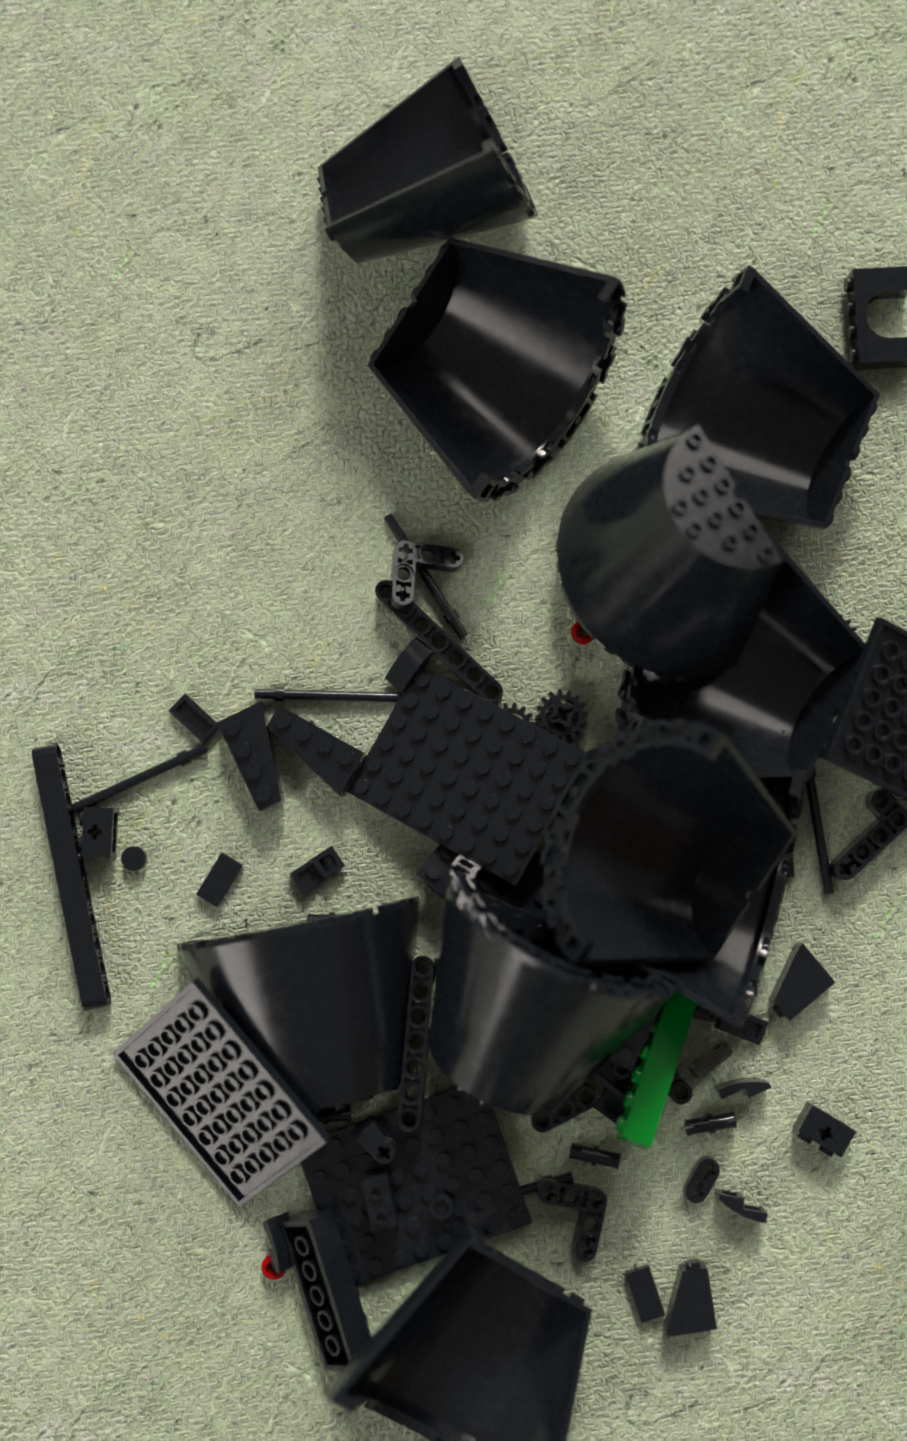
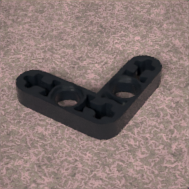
M407 540L398 542L392 557L390 602L392 606L399 610L410 606L414 597L416 567L455 572L458 571L463 563L464 557L462 552L457 548ZM402 549H406V553L408 554L405 562H402ZM425 551L431 552L435 559L433 561H426L422 557V553ZM440 554H442V556H441V559H442L441 563L438 562V561H439V558H440ZM449 556H452L453 560L456 561L454 564L448 559ZM397 571H407L410 578L407 580L400 579L397 576ZM401 587H405L403 597L406 599L404 601H400V597H398Z
M551 1178L541 1179L536 1185L535 1192L543 1203L579 1210L572 1242V1251L579 1261H591L597 1253L607 1206L606 1194L595 1186ZM550 1185L553 1191L559 1192V1197L556 1193H548L546 1197L542 1191ZM570 1189H576L577 1198L574 1201H566V1192ZM584 1194L590 1198H594L597 1194L600 1200L595 1201L593 1205L590 1200L584 1199ZM588 1218H594L596 1221L595 1227L591 1230H585L583 1227L585 1220ZM586 1241V1245L589 1247V1250H585L582 1254L579 1248H583L585 1246Z

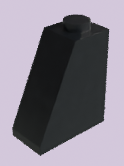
M797 942L794 944L769 997V1000L774 1004L771 1006V1009L780 1019L784 1016L791 1021L835 983L803 943Z
M689 1259L685 1261V1264L678 1266L663 1322L667 1337L717 1330L708 1268L704 1261Z

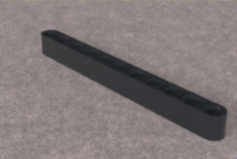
M58 744L32 749V760L81 1004L84 1011L107 1007L111 1005V994L83 856H81V851L78 850L79 836L74 812L71 808L72 801L62 752Z

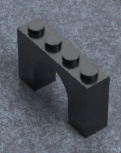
M907 266L852 269L844 280V292H848L845 312L850 320V324L847 327V337L851 339L852 347L849 349L850 363H853L855 370L907 368V337L887 338L880 336L869 327L866 320V307L870 302L878 299L905 298L907 296Z

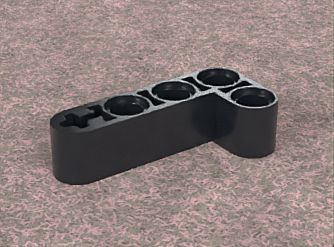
M873 790L866 795L865 805L877 819L830 862L831 876L835 879L850 880L907 828V810L887 790ZM877 794L881 795L884 801L881 807L876 806L874 802ZM895 812L900 816L898 825H894L891 820ZM876 829L881 830L883 834L879 842L875 841L873 836ZM860 845L865 849V855L861 859L856 856V849ZM840 864L846 865L844 867L845 873H839L841 870Z

